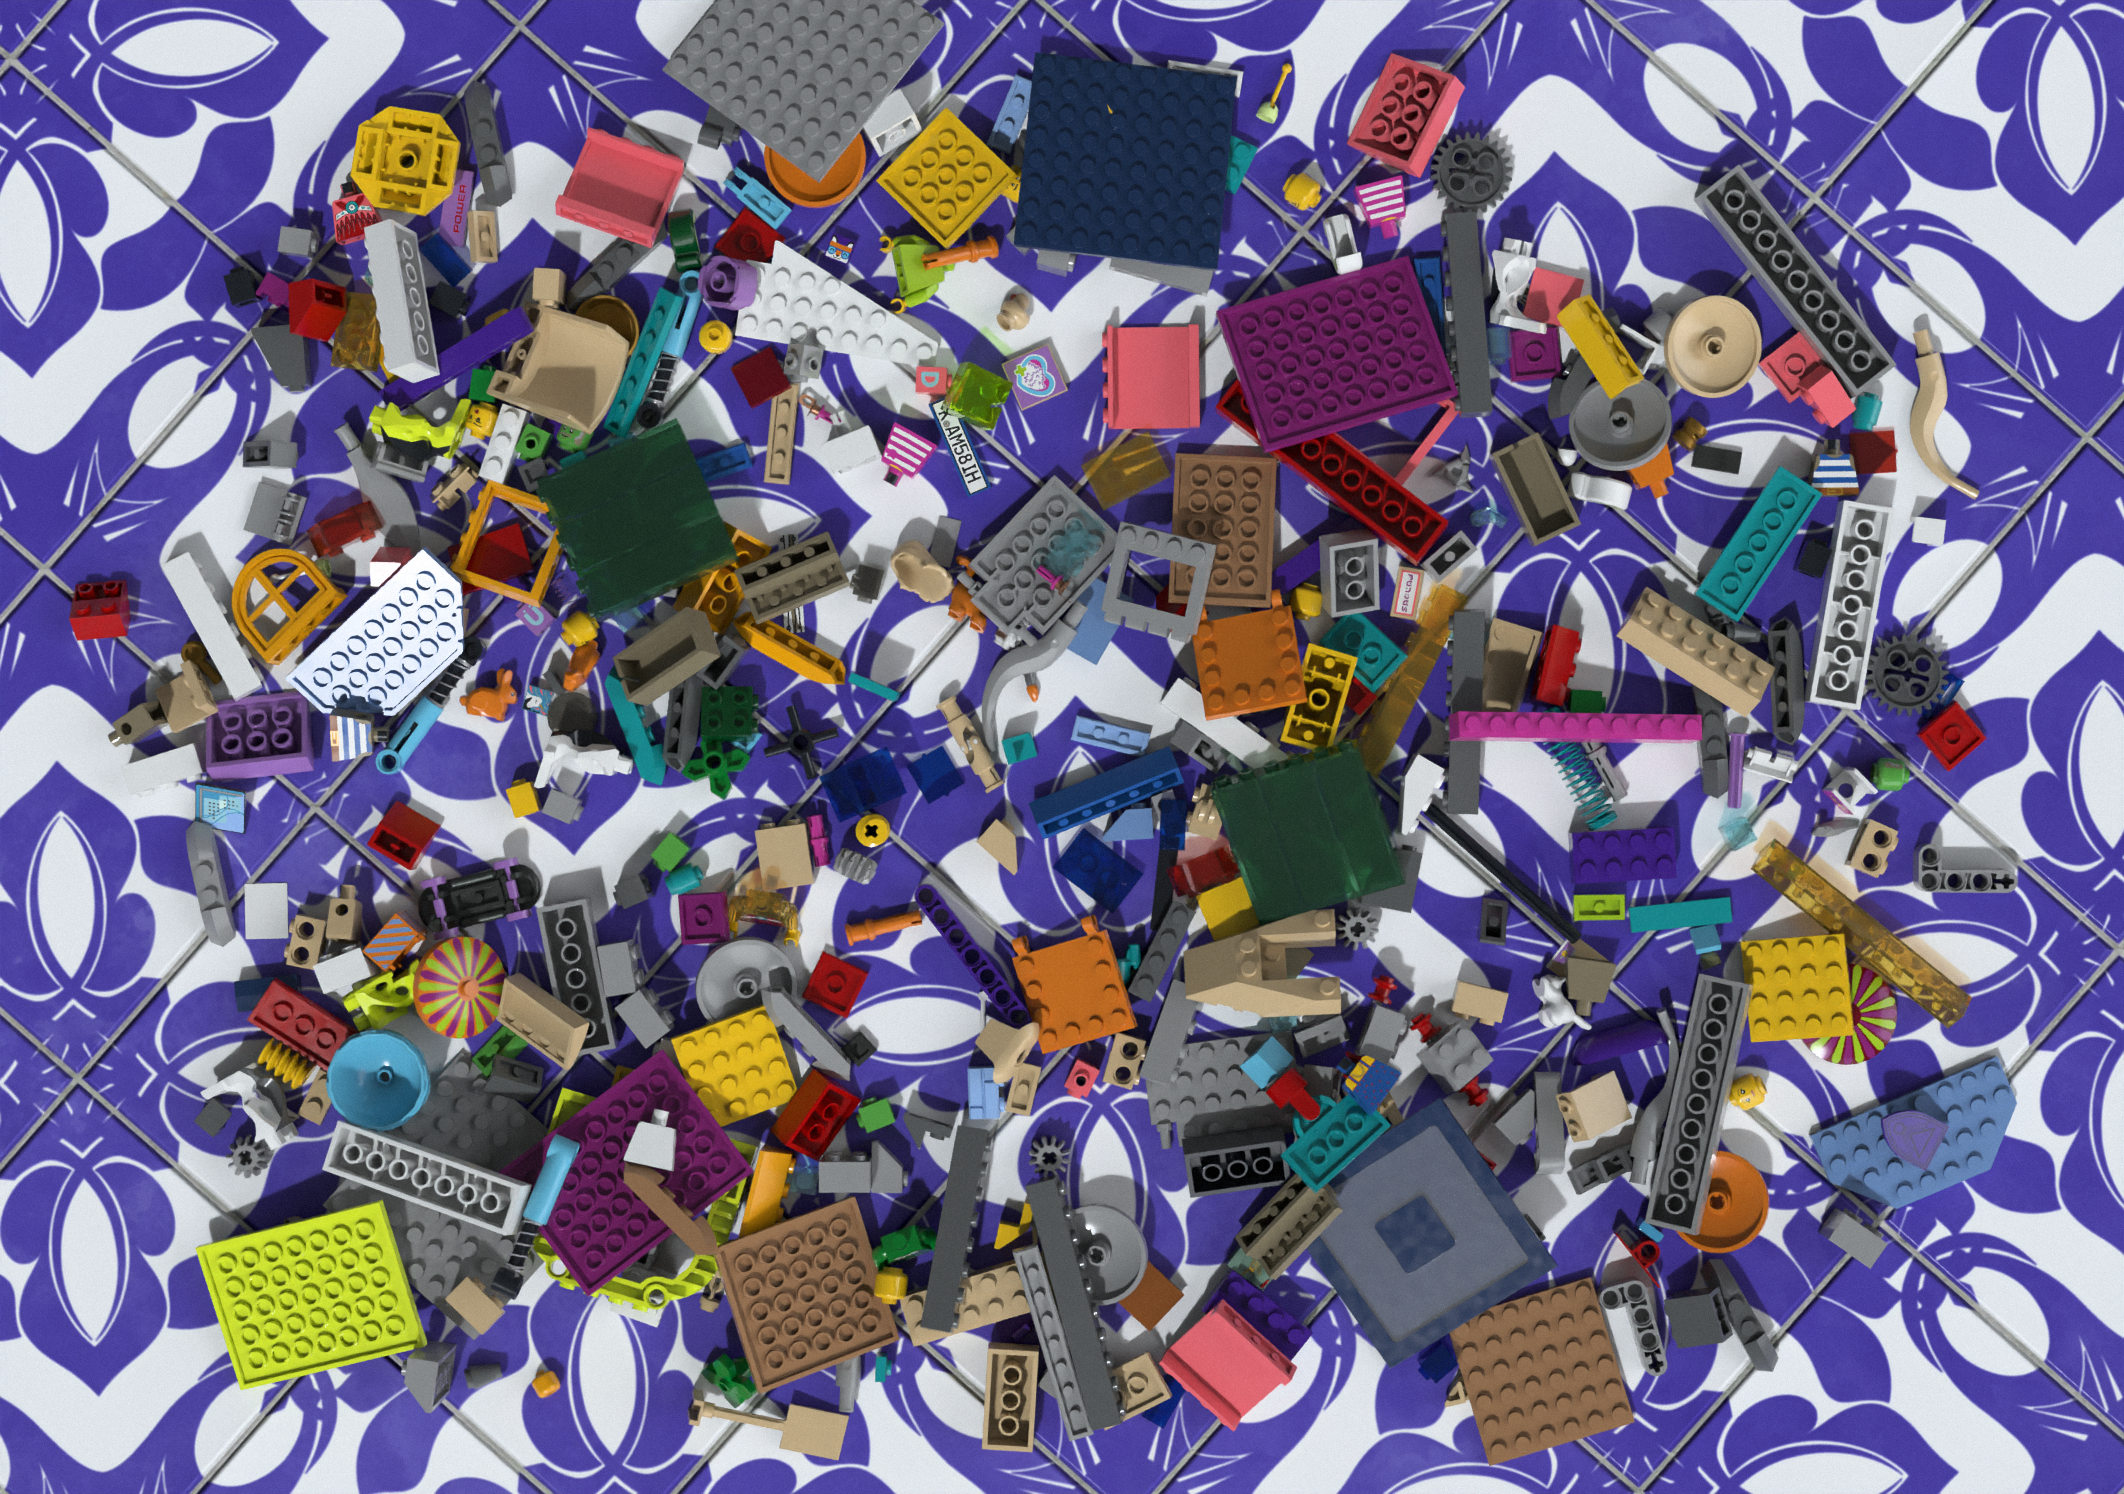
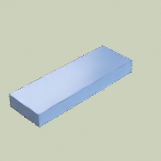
M1017 74L1015 75L987 146L1011 155L1029 111L1031 80Z
M1077 715L1071 740L1143 757L1146 753L1150 733Z

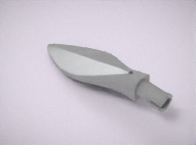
M349 423L342 424L334 432L348 450L346 455L356 473L362 501L368 516L377 529L396 547L410 548L411 556H414L421 550V542L415 511L406 491L391 474L370 468L373 455L366 447L364 441L360 443Z

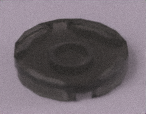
M577 692L563 693L555 698L547 714L548 725L552 732L554 728L566 732L577 728L594 731L599 718L597 707L592 699Z

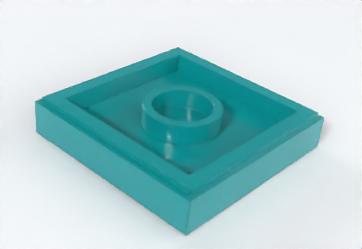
M851 672L848 679L850 683L893 702L898 701L901 695L900 692L857 673Z

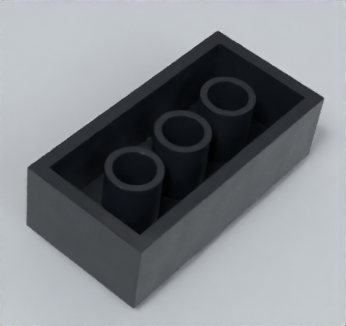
M1282 1125L1182 1139L1190 1198L1284 1185L1290 1180L1289 1165L1281 1157V1154L1286 1150Z

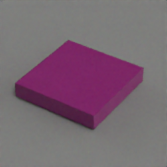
M1557 326L1547 327L1546 334L1527 330L1505 332L1511 383L1562 377Z
M727 891L678 894L682 945L724 943L730 940Z

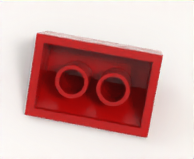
M1554 624L1546 627L1530 700L1559 707L1563 706V702H1568L1571 688L1567 687L1569 677L1573 678L1576 670V663H1573L1575 653H1579L1582 644V638H1579L1580 632Z
M813 1068L770 1131L786 1146L818 1162L861 1099L829 1076Z

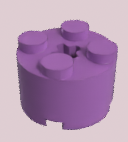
M715 256L710 259L712 261L707 266L704 265L698 277V289L700 294H703L707 304L729 310H741L754 303L758 275L755 267H752L746 261L726 256Z

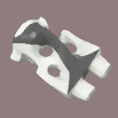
M255 1062L200 1092L202 1097L207 1100L226 1092H238L242 1096V1108L255 1123V1142L257 1143L265 1139L270 1150L299 1135L293 1124L295 1120L299 1119V1116L287 1109L286 1097L275 1076L263 1074Z

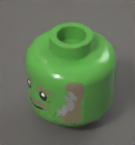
M562 424L556 437L560 442V447L577 453L587 449L594 431L591 434H587Z
M1881 757L1876 763L1871 765L1870 781L1874 783L1878 790L1899 791L1904 783L1907 784L1909 782V768H1905V764L1901 759Z

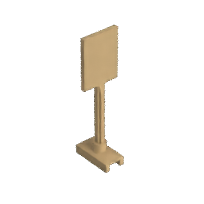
M692 1390L693 1403L692 1407L687 1410L689 1425L699 1426L702 1417H717L783 1431L780 1449L839 1460L849 1415L790 1403L787 1417L785 1420L715 1406V1403L704 1401L703 1390Z

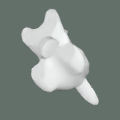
M1547 974L1541 977L1540 980H1533L1534 992L1543 1002V1007L1538 1012V1018L1544 1026L1552 1028L1555 1025L1560 1026L1573 1021L1583 1029L1590 1030L1592 1028L1589 1023L1574 1012L1572 1005L1564 997L1561 986L1565 982L1566 977Z

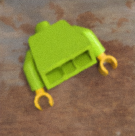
M916 235L894 237V240L887 236H882L879 239L880 242L889 241L888 247L880 248L883 253L892 252L901 297L905 296L904 300L897 298L891 301L890 304L899 301L902 305L899 311L894 312L896 314L905 312L907 306L911 308L930 299L938 291L939 284L945 281L944 272L953 271L955 268L953 263L925 270L922 264L932 262V260L922 261V255L938 252L939 248Z

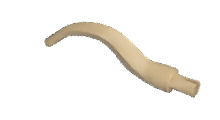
M1928 329L1915 332L1913 337L1919 355L1915 362L1920 378V389L1910 418V434L1914 447L1924 464L1933 474L1946 484L1975 500L1980 491L1952 475L1936 451L1933 435L1936 423L1946 405L1948 396L1947 381L1940 353H1934Z

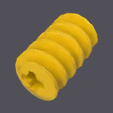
M869 814L861 818L857 823L856 837L864 846H878L889 837L890 824L882 815ZM868 825H877V836L875 834L871 836L868 834L870 830Z
M273 1037L260 1053L257 1065L261 1067L267 1063L266 1071L271 1072L275 1069L274 1076L276 1078L284 1074L283 1083L286 1084L292 1080V1089H296L300 1085L302 1086L310 1077L316 1065L314 1064L310 1068H306L307 1059L299 1063L298 1058L300 1054L297 1053L290 1057L291 1048L289 1047L285 1051H281L283 1043L279 1042L274 1046Z

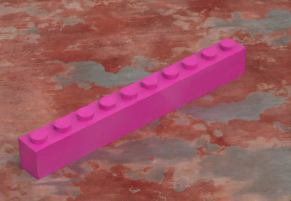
M1458 711L1449 715L1450 741L1691 744L1702 740L1701 715Z

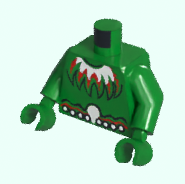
M912 1225L881 1237L880 1244L872 1251V1258L878 1271L883 1270V1267H891L934 1251L937 1233L930 1227Z

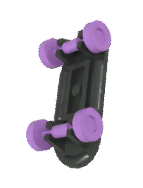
M514 857L493 863L494 868L449 880H446L444 875L421 881V888L426 889L419 897V916L426 927L436 931V933H433L435 941L459 935V929L504 917L507 918V922L532 916L531 908L538 901L541 892V885L537 874L526 865L519 864L518 858Z

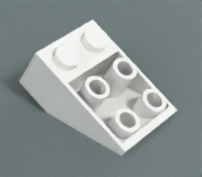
M1419 754L1412 755L1401 774L1397 832L1405 836L1408 832L1413 833L1420 821L1416 819L1421 810H1427L1433 799L1429 797L1433 789L1438 790L1445 779V776L1442 775L1445 769Z

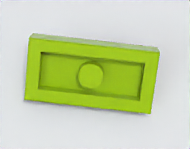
M1625 894L1573 895V920H1625Z

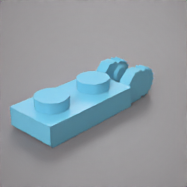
M736 167L733 172L738 178L747 183L745 187L740 190L728 179L723 184L735 193L741 202L777 230L792 210L753 177L750 178L741 169Z

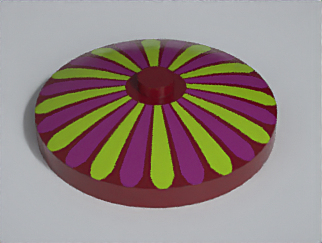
M1851 963L1847 964L1855 1034L1851 1036L1801 1039L1804 1045L1816 1056L1840 1065L1862 1063L1880 1053L1890 1041L1897 1022L1895 998L1887 983L1872 970Z

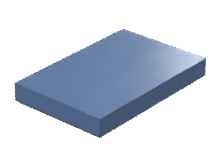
M1097 578L1076 599L1089 609L1075 629L1078 633L1067 647L1068 650L1095 665L1098 664L1119 627L1117 624L1104 621L1105 611H1101L1107 584ZM1121 592L1119 600L1133 603L1134 599Z

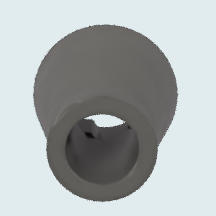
M1730 621L1729 623H1724L1721 628V634L1738 645L1752 642L1758 643L1760 641L1761 631L1759 627H1751Z
M499 1362L469 1365L470 1368L464 1369L468 1389L475 1387L476 1390L503 1377Z

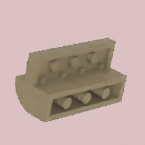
M828 531L734 570L757 625L851 586Z
M1295 1174L1235 1238L1244 1253L1259 1260L1269 1278L1276 1280L1343 1209L1336 1200L1337 1193L1328 1183L1315 1194Z

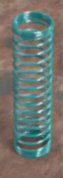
M1554 706L1542 713H1562V710H1560L1559 706ZM1559 742L1551 748L1547 749L1546 752H1550L1558 747H1561L1571 742ZM1573 742L1550 759L1577 749L1566 758L1554 764V766L1556 767L1580 757L1575 762L1558 771V773L1560 774L1584 764L1573 773L1562 778V781L1588 771L1566 786V788H1569L1579 782L1592 778L1586 784L1571 792L1570 795L1597 785L1573 801L1577 802L1585 797L1601 792L1577 808L1581 809L1605 799L1581 815L1583 817L1598 809L1609 806L1585 822L1589 831H1594L1612 822L1618 815L1614 810L1607 812L1612 807V804L1603 805L1608 800V797L1598 798L1605 790H1596L1600 786V782L1590 784L1597 776L1591 775L1586 777L1593 769H1583L1588 765L1589 761L1579 762L1584 758L1585 754L1575 755L1580 751L1581 747L1571 748L1576 744V742Z

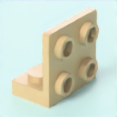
M190 660L180 664L183 670V674L180 677L155 690L169 726L174 733H178L219 711L202 670Z

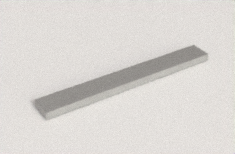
M1035 1243L1014 1249L1012 1251L1069 1441L1093 1435L1094 1432L1091 1428L1038 1245Z

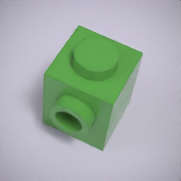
M527 423L515 451L521 453L519 458L526 462H531L540 457L543 459L554 435Z
M876 1096L861 1101L863 1106L858 1108L859 1114H856V1118L860 1128H865L867 1133L896 1122L895 1114L887 1096L878 1100Z

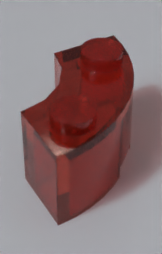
M371 500L351 506L335 516L316 523L306 532L318 557L321 558L329 555L331 559L343 554V549L359 541L366 543L376 538L375 533L382 529L383 526Z
M1232 843L1166 869L1177 897L1188 894L1189 898L1202 894V888L1221 881L1222 885L1236 880V874L1244 871Z

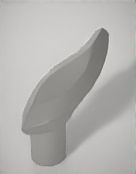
M1829 821L1816 826L1811 835L1831 837L1839 835L1846 830L1859 828V824L1851 821Z

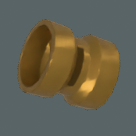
M1689 416L1684 421L1683 428L1676 430L1672 437L1684 449L1692 452L1696 447L1698 439H1703L1708 431L1697 420Z

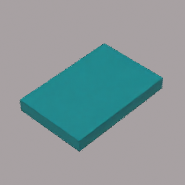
M1362 613L1342 616L1318 641L1324 648L1357 657L1353 675L1372 693L1408 657Z

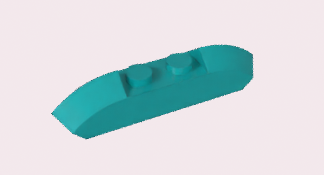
M613 666L604 684L642 779L661 786L666 768V762L662 757L663 745L662 743L653 745L652 741H655V736L650 726L646 728L643 720L646 717L643 706L627 701L621 681L625 678L619 677L616 666Z

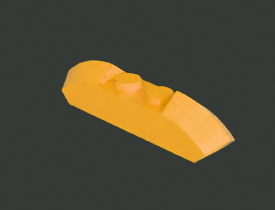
M751 611L745 612L732 620L737 631L748 644L791 670L815 682L834 685L845 684V667L842 661L770 620L757 625Z

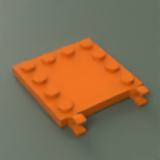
M1280 589L1271 590L1273 609L1208 621L1205 604H1203L1197 635H1192L1206 721L1308 702L1291 606L1283 607Z
M1095 914L1081 919L1082 927L1087 935L1032 952L1030 951L1026 935L1012 940L1013 948L1018 954L1012 960L1032 1023L1039 1024L1038 1041L1042 1054L1138 1026L1107 929L1099 930Z

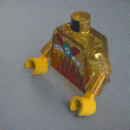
M747 889L744 895H737L731 899L728 916L729 929L734 932L733 938H736L738 933L737 921L786 927L788 930L783 940L784 945L787 946L789 940H793L795 947L798 946L801 932L798 930V909L783 894Z

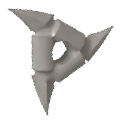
M1466 445L1460 459L1457 458L1445 463V465H1440L1429 476L1443 475L1454 486L1456 485V488L1476 494L1469 484L1466 483L1469 473L1468 465L1470 464ZM1454 467L1460 468V476L1456 477L1452 474Z

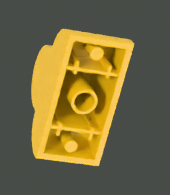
M1311 643L1308 644L1301 663L1308 702L1287 706L1280 741L1330 755L1357 663V657Z

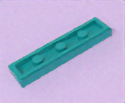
M1730 897L1628 907L1631 933L1732 922Z

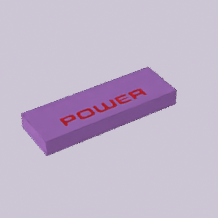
M456 170L453 194L443 202L438 244L464 248L468 223L467 212L470 211L475 178L474 172Z

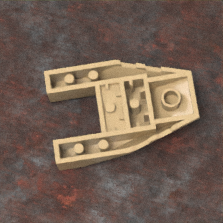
M1334 909L1304 911L1183 951L1186 999L1215 1006L1217 1004L1233 1007V1010L1240 1012L1245 1010L1258 1013L1260 1017L1341 1014L1340 978L1287 979L1285 948L1335 946Z

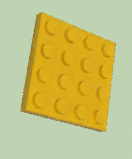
M946 107L876 181L943 247L949 249L1018 176Z
M1844 933L1741 941L1745 984L1753 985L1748 1009L1751 1042L1851 1036L1855 1034Z
M763 1004L671 1037L685 1080L721 1127L790 1102L798 1091L775 1025L768 1016Z

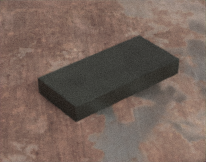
M1696 445L1693 450L1691 467L1738 475L1742 452Z

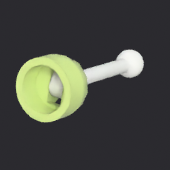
M328 559L316 560L315 563L330 578L331 566ZM303 571L299 576L307 574ZM292 573L272 574L270 580L276 584L280 580L287 579Z

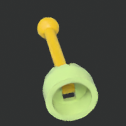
M1286 63L1282 66L1283 72L1270 102L1261 104L1256 116L1265 122L1275 123L1278 108L1275 105V101L1287 74L1292 70L1290 64Z

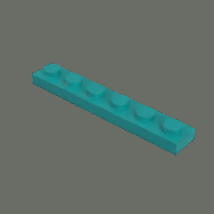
M662 287L658 290L603 426L620 437H627L683 297Z

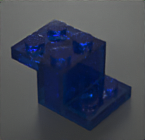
M887 746L819 777L839 823L908 793Z

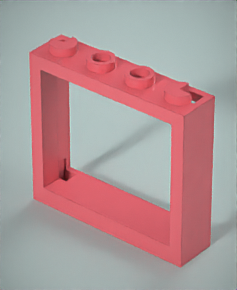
M1450 399L1437 402L1446 412L1395 478L1337 432L1334 434L1400 485H1403L1459 411L1454 410V402Z

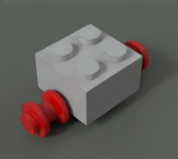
M1380 974L1379 978H1373L1372 981L1376 984L1375 990L1367 994L1368 997L1375 1000L1372 1002L1356 1045V1050L1354 1053L1350 1051L1345 1053L1356 1064L1359 1063L1363 1055L1387 1064L1390 1058L1394 1060L1399 1045L1396 1043L1398 1035L1403 1036L1408 1021H1405L1406 1016L1401 1011L1381 1003L1391 1005L1392 1001L1388 998L1391 990L1397 989V985L1393 984L1395 979Z
M1423 1011L1418 1013L1411 1019L1413 1024L1410 1026V1029L1420 1032L1422 1036L1419 1041L1422 1044L1428 1040L1430 1043L1421 1049L1416 1056L1446 1095L1456 1091L1459 1093L1465 1092L1469 1097L1467 1101L1469 1106L1475 1105L1479 1107L1488 1100L1486 1095L1489 1093V1090L1487 1088H1480L1477 1084L1479 1080L1477 1074L1494 1061L1464 1020L1451 1024L1438 1035L1442 1028L1440 1025L1433 1026L1430 1022L1431 1013L1424 1014Z

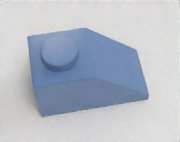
M1146 803L1131 804V809H1126L1103 835V842L1154 838L1152 808H1146Z

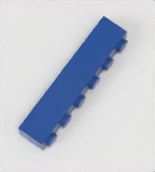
M1168 746L1030 802L1029 806L1044 840L1184 783L1171 748Z

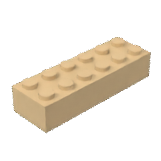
M1648 587L1633 602L1616 635L1744 717L1761 701L1775 670V667Z
M1041 1251L1040 1255L1055 1304H1057L1044 1254ZM1015 1259L970 1272L967 1278H963L962 1288H965L963 1303L958 1304L957 1313L961 1314L959 1327L958 1329L954 1328L953 1334L920 1327L928 1285L907 1291L906 1297L900 1300L914 1347L1030 1312Z

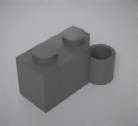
M710 105L705 122L700 129L697 143L718 150L720 144L732 147L734 141H739L742 128Z

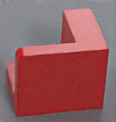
M1354 676L1350 683L1345 704L1356 715L1360 716L1377 696Z

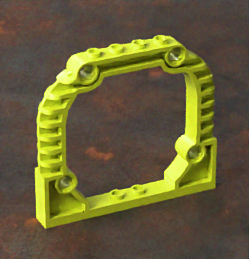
M562 1088L547 1135L596 1098ZM730 1139L752 1168L758 1147ZM749 1176L711 1205L707 1222L713 1230L717 1245L729 1240ZM538 1230L539 1235L535 1237L533 1242L535 1246L532 1247L538 1256L546 1262V1273L552 1279L560 1281V1287L574 1290L575 1286L580 1287L567 1268L560 1275L554 1272L553 1265L560 1258ZM695 1255L690 1266L673 1280L653 1276L645 1279L642 1283H637L616 1276L591 1296L598 1298L599 1293L609 1296V1302L623 1305V1301L633 1303V1309L647 1313L648 1308L660 1310L665 1308L671 1300L686 1298L700 1291L712 1280L718 1268L714 1255ZM656 1289L661 1290L664 1295V1299L660 1304H654L650 1299L651 1293Z

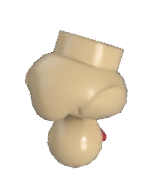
M1011 294L1010 300L1005 301L1001 305L1000 313L996 319L1003 330H1021L1029 323L1030 316L1025 311L1029 306V299L1025 294Z

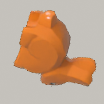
M591 640L586 645L577 647L573 652L563 680V687L566 691L574 692L581 685H584L591 671L599 663L601 654L597 651L598 643Z
M503 668L499 669L497 672V686L495 688L482 686L472 690L468 695L460 696L459 702L462 706L466 707L467 714L493 717L496 720L505 721L508 704H516L518 701L517 692L511 685L512 671L509 669L504 670Z

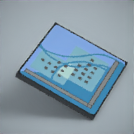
M196 782L195 821L211 825L212 829L245 834L246 790Z

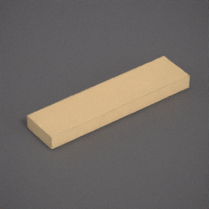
M790 383L791 389L772 398L764 483L790 485L799 384Z

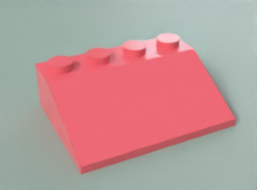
M1391 53L1352 131L1347 145L1393 168L1420 178L1465 86L1454 75Z

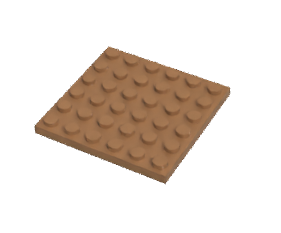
M849 1196L717 1245L718 1255H714L757 1393H764L900 1340L889 1304L881 1303L882 1298L874 1294L878 1268L872 1258V1248L855 1196Z
M1590 1276L1497 1303L1449 1333L1489 1466L1635 1422Z

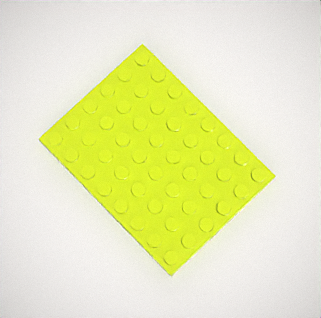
M383 1200L202 1244L195 1248L241 1390L422 1348L428 1344Z

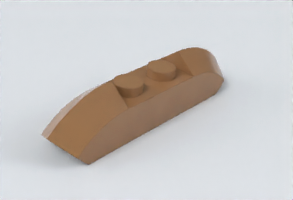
M625 1162L624 1183L696 1255H718L716 1238L707 1220L700 1215L693 1221L691 1217L694 1214L684 1204L679 1207L673 1201L676 1196L666 1186L662 1189L659 1187L665 1178L657 1171L645 1165Z

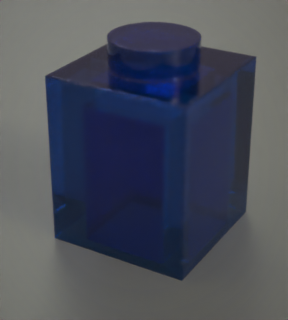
M1441 1341L1437 1342L1417 1360L1421 1366L1418 1371L1427 1381L1432 1379L1435 1383H1438L1459 1364Z

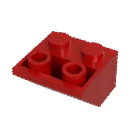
M313 278L288 283L290 333L323 342L329 341L347 313L346 287Z
M126 580L75 585L69 620L77 641L128 635L130 609Z
M397 800L380 821L367 845L403 867L415 870L441 825Z

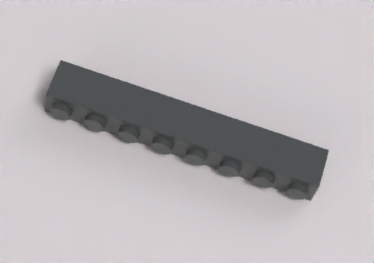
M1476 211L1446 213L1444 221L1440 222V236L1445 237L1446 245L1442 246V261L1447 262L1448 271H1444L1445 287L1449 286L1450 296H1446V310L1451 311L1452 321H1448V335L1453 336L1454 346H1450V360L1455 361L1456 371H1452V377L1458 391V396L1454 397V410L1459 411V418L1486 417L1491 415L1493 409Z
M1453 609V615H1448V630H1453L1452 641L1448 640L1447 656H1452V666H1447L1446 681H1451V691H1446L1445 705L1450 706V715L1458 711L1482 712L1485 610ZM1445 716V731H1449V716ZM1450 739L1449 741H1444V757L1449 758L1448 766H1443V769H1445L1443 772L1445 776L1443 782H1448L1447 792L1443 791L1442 807H1447L1448 814L1478 815L1481 741H1450Z
M957 1126L920 1325L923 1329L953 1334L954 1328L958 1329L961 1314L957 1313L958 1304L964 1301L965 1288H962L963 1278H967L969 1274L970 1263L966 1262L968 1252L972 1253L975 1238L971 1237L972 1228L978 1225L979 1212H976L977 1202H982L984 1187H980L982 1177H986L988 1171V1162H985L986 1152H991L993 1137H989L990 1132L985 1129Z

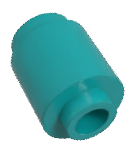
M1864 392L1863 396L1857 397L1856 410L1851 418L1853 420L1852 427L1872 431L1873 426L1877 425L1883 404L1882 401L1878 400L1879 395Z
M688 863L669 872V876L664 877L672 895H682L701 886V880L704 879V875L699 865L694 866L692 863Z

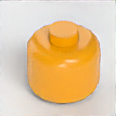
M541 1370L535 1374L536 1378L532 1381V1386L540 1398L552 1395L561 1385L553 1371L545 1372Z

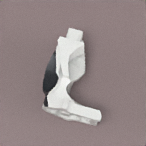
M1505 237L1502 251L1494 250L1492 253L1494 262L1490 297L1492 306L1488 322L1546 334L1547 326L1545 323L1527 318L1517 308V299H1523L1528 281L1536 268V258L1529 257L1532 243Z
M554 728L543 752V759L534 787H545L550 782L553 771L566 755H570L584 771L591 774H604L608 776L618 772L626 775L631 774L635 761L634 758L624 755L625 750L616 746L601 733L581 728L568 732Z

